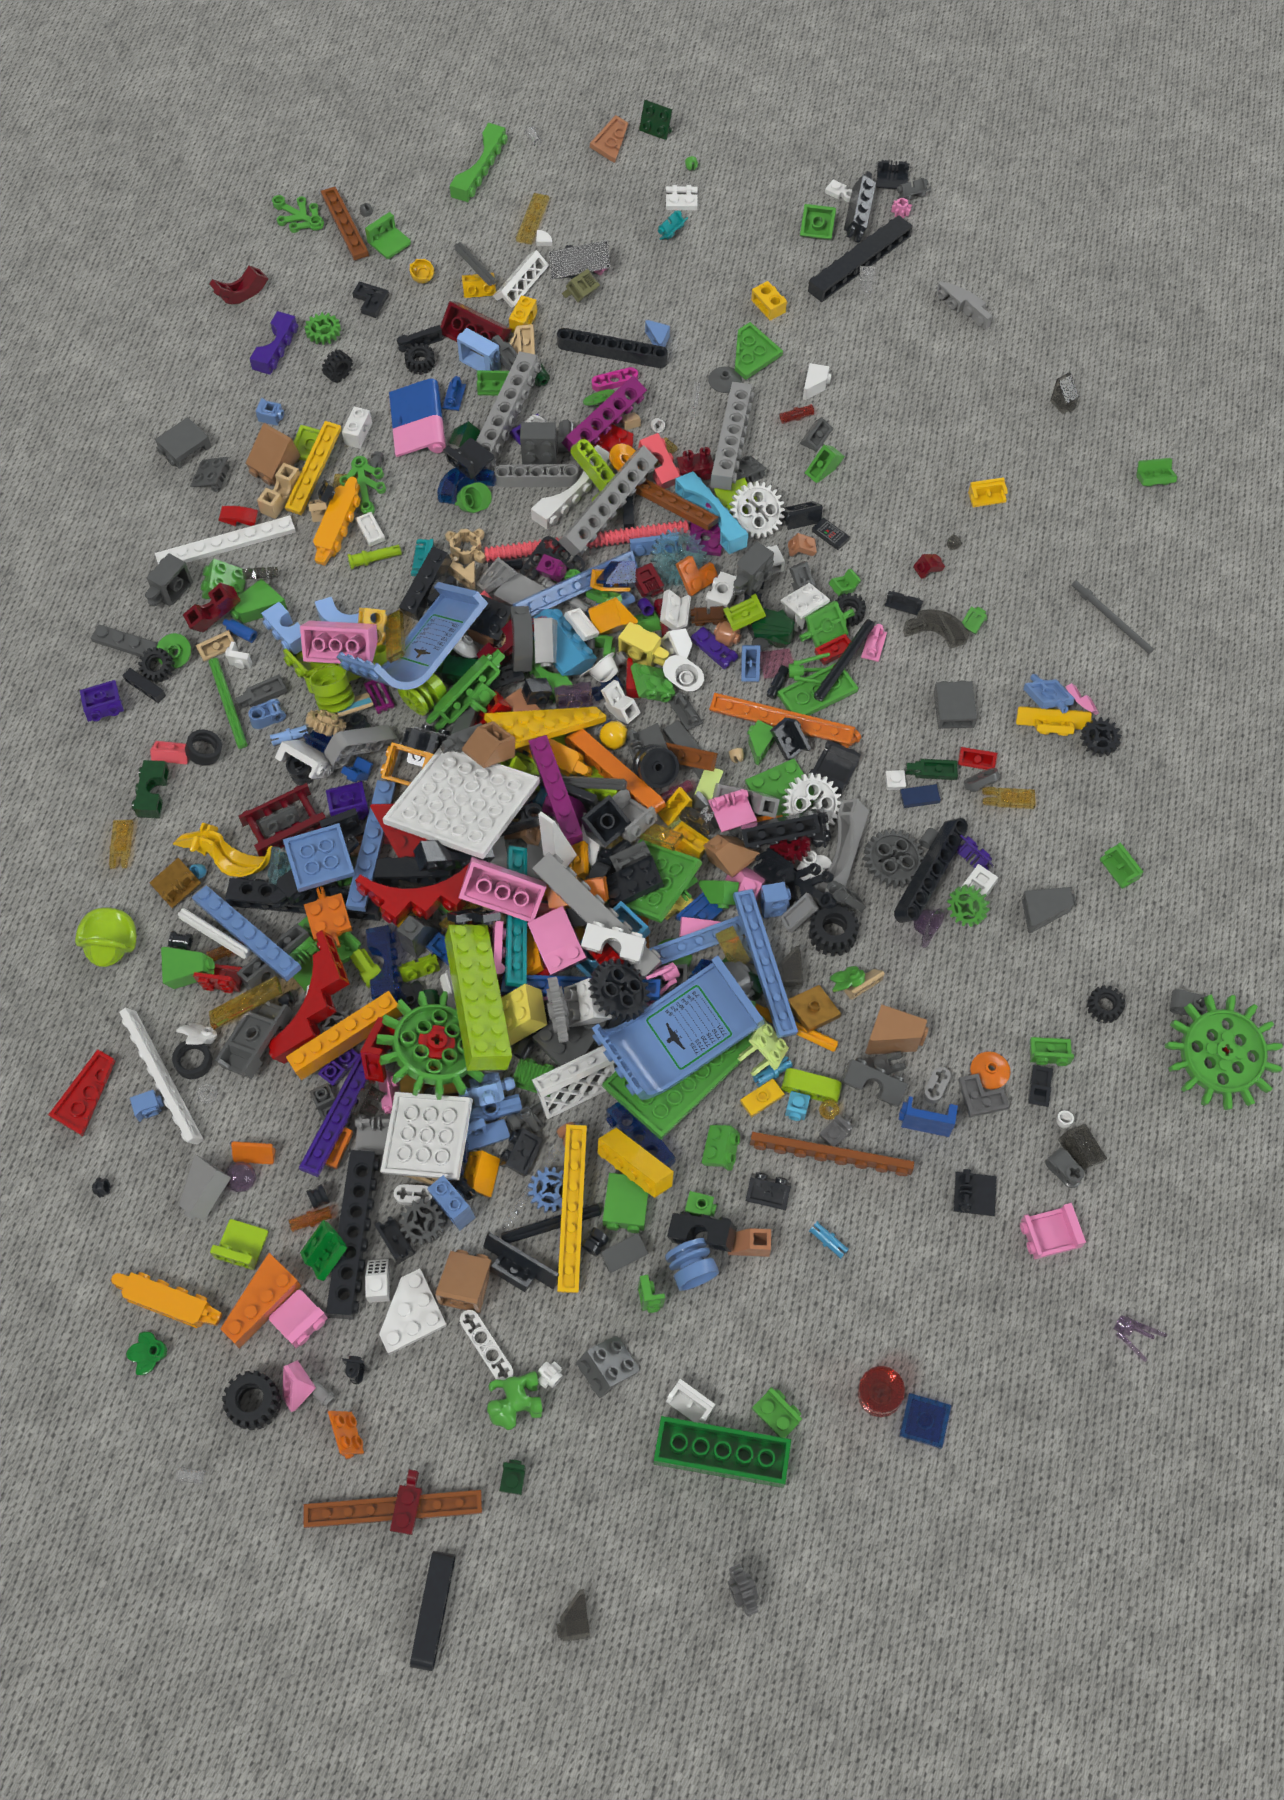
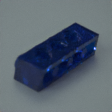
M616 1102L606 1110V1121L612 1128H618L646 1151H656L657 1155L654 1157L667 1167L675 1164L676 1157L664 1142L622 1104ZM628 1119L632 1124L625 1126L621 1122ZM636 1135H642L644 1136V1139L642 1141H636L634 1137Z

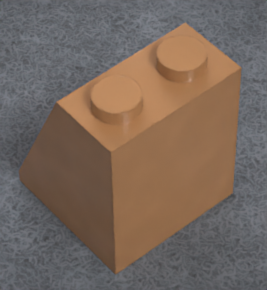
M264 423L245 464L249 468L251 475L256 478L258 476L261 477L268 485H275V474L282 464L286 463L294 466L300 458V453L290 437Z
M881 1004L865 1054H886L898 1051L916 1052L918 1046H923L929 1030L928 1027H925L927 1020Z
M464 1250L450 1251L435 1293L439 1305L462 1310H473L476 1313H480L491 1273L492 1261L488 1256L482 1254L472 1256L468 1255L469 1253Z

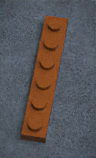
M336 187L322 190L321 196L353 260L369 256L368 250Z
M647 479L641 485L635 487L636 494L707 531L719 521L718 516Z

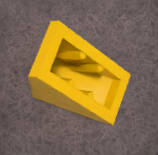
M679 787L665 803L666 807L658 815L667 826H670L671 823L673 824L674 821H678L679 818H684L692 813V799L682 787Z

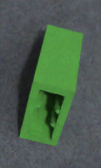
M260 579L239 595L241 602L231 609L230 614L235 620L239 619L244 624L263 618L261 613L278 602L286 610L287 606L285 599L264 580Z
M170 947L161 948L163 984L172 989L196 983L197 981L193 977L194 972L214 974L215 963L213 959L202 952Z

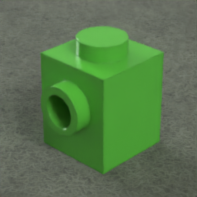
M690 1191L685 1212L691 1213L692 1216L699 1217L700 1214L714 1217L717 1204H713V1196Z

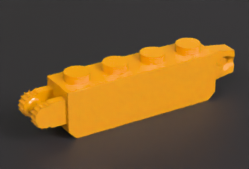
M354 476L348 478L344 486L340 485L335 488V494L329 502L313 539L317 549L314 559L317 564L326 566L329 559L335 557L337 552L340 551L343 537L347 535L349 523L354 519L355 509L360 505V497L358 495L360 486Z
M551 738L548 739L557 765L561 768L560 773L566 776H570V774L577 776L578 773L585 777L592 775L593 770L590 766L583 763L584 756ZM529 745L515 749L521 753L525 750L529 752L528 756L533 758Z
M117 1272L111 1276L112 1284L122 1290L123 1298L129 1303L191 1327L199 1328L203 1323L218 1326L223 1314L211 1307L207 1302L208 1298L200 1294H196L194 1297L188 1294V1290L178 1286L176 1289L169 1287V1283L160 1279L155 1282L150 1280V1276L145 1273L139 1272L137 1275L131 1272L127 1276Z

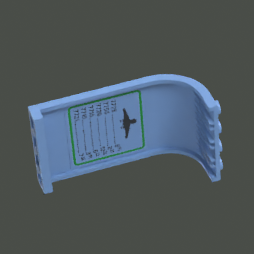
M437 582L434 588L440 595L385 664L380 666L376 663L374 665L371 661L366 660L364 662L359 657L355 659L352 655L347 654L346 656L343 652H340L336 658L341 662V667L347 671L350 670L358 676L398 689L409 690L416 688L432 676L487 606L488 602L478 591Z
M717 955L712 959L710 965L644 1010L645 1012L635 1020L632 1019L610 1029H602L598 1023L592 1027L595 1032L592 1037L598 1045L603 1044L606 1049L603 1053L609 1062L614 1060L617 1065L615 1071L621 1079L623 1077L626 1078L628 1081L626 1087L632 1096L636 1094L639 1099L645 1100L672 1088L760 1028L765 1022Z

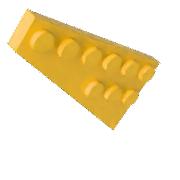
M597 707L485 713L484 720L487 723L494 721L515 737V749L529 745V740L547 735L548 739L604 723L607 716Z

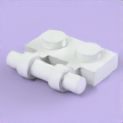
M677 185L666 186V193H672L666 194V210H697V195H692L691 193H697L698 187H691V185L686 187Z

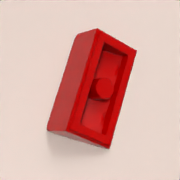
M960 747L958 765L985 770L995 768L998 753Z

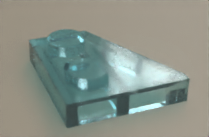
M271 847L270 867L268 869L269 884H276L277 880L291 869L288 855L285 852H280L281 848Z

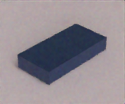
M937 784L900 789L903 808L938 804L941 801Z

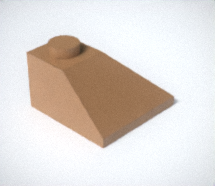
M717 834L703 845L708 860L730 877H734L755 861V857L760 854L755 849L745 848L744 842L734 836Z

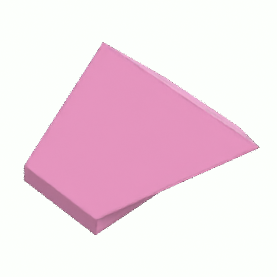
M298 1360L283 1366L282 1398L290 1411L293 1412L316 1389Z

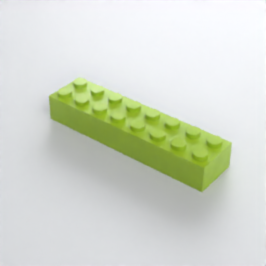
M449 925L445 936V945L467 1071L507 1070L512 1058V1052L488 926Z

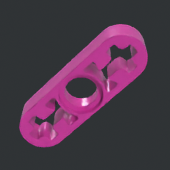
M633 367L594 376L592 378V389L598 392L621 387L631 378L629 374L634 375L638 380V371ZM612 378H618L619 381H618V382H612L611 379H612Z

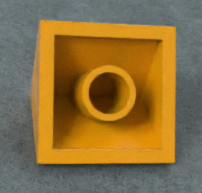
M616 597L588 610L591 622L600 632L599 635L612 634L622 630L629 622L633 624L638 623V620Z

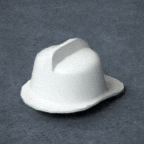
M614 652L602 658L594 667L581 674L580 677L590 674L599 682L611 680L618 672L616 663L612 658Z
M673 655L665 660L663 665L664 675L674 685L684 691H695L702 686L704 674L697 665L681 655Z

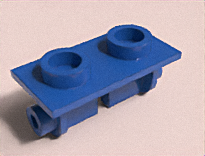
M459 376L452 378L449 383L443 409L456 411L460 409L466 384H462Z

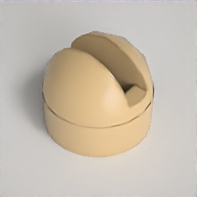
M742 748L729 751L731 761L734 763L743 761L744 751Z

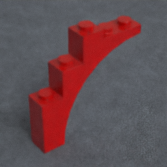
M468 865L445 881L421 888L401 889L388 887L373 882L361 874L355 879L357 891L362 896L367 895L370 897L372 902L381 908L382 918L396 926L399 925L411 910L416 916H422L428 920L441 904L448 911H459L468 903V901L459 898Z

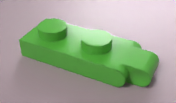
M592 588L585 592L586 597L596 601V603L601 604L615 597L622 602V595L613 591H600Z

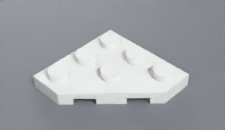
M421 1269L401 1277L379 1335L388 1355L447 1326Z

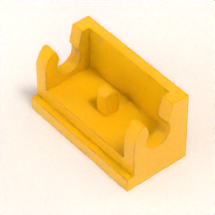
M1003 477L971 482L968 494L972 507L1006 503L1005 494H1008Z

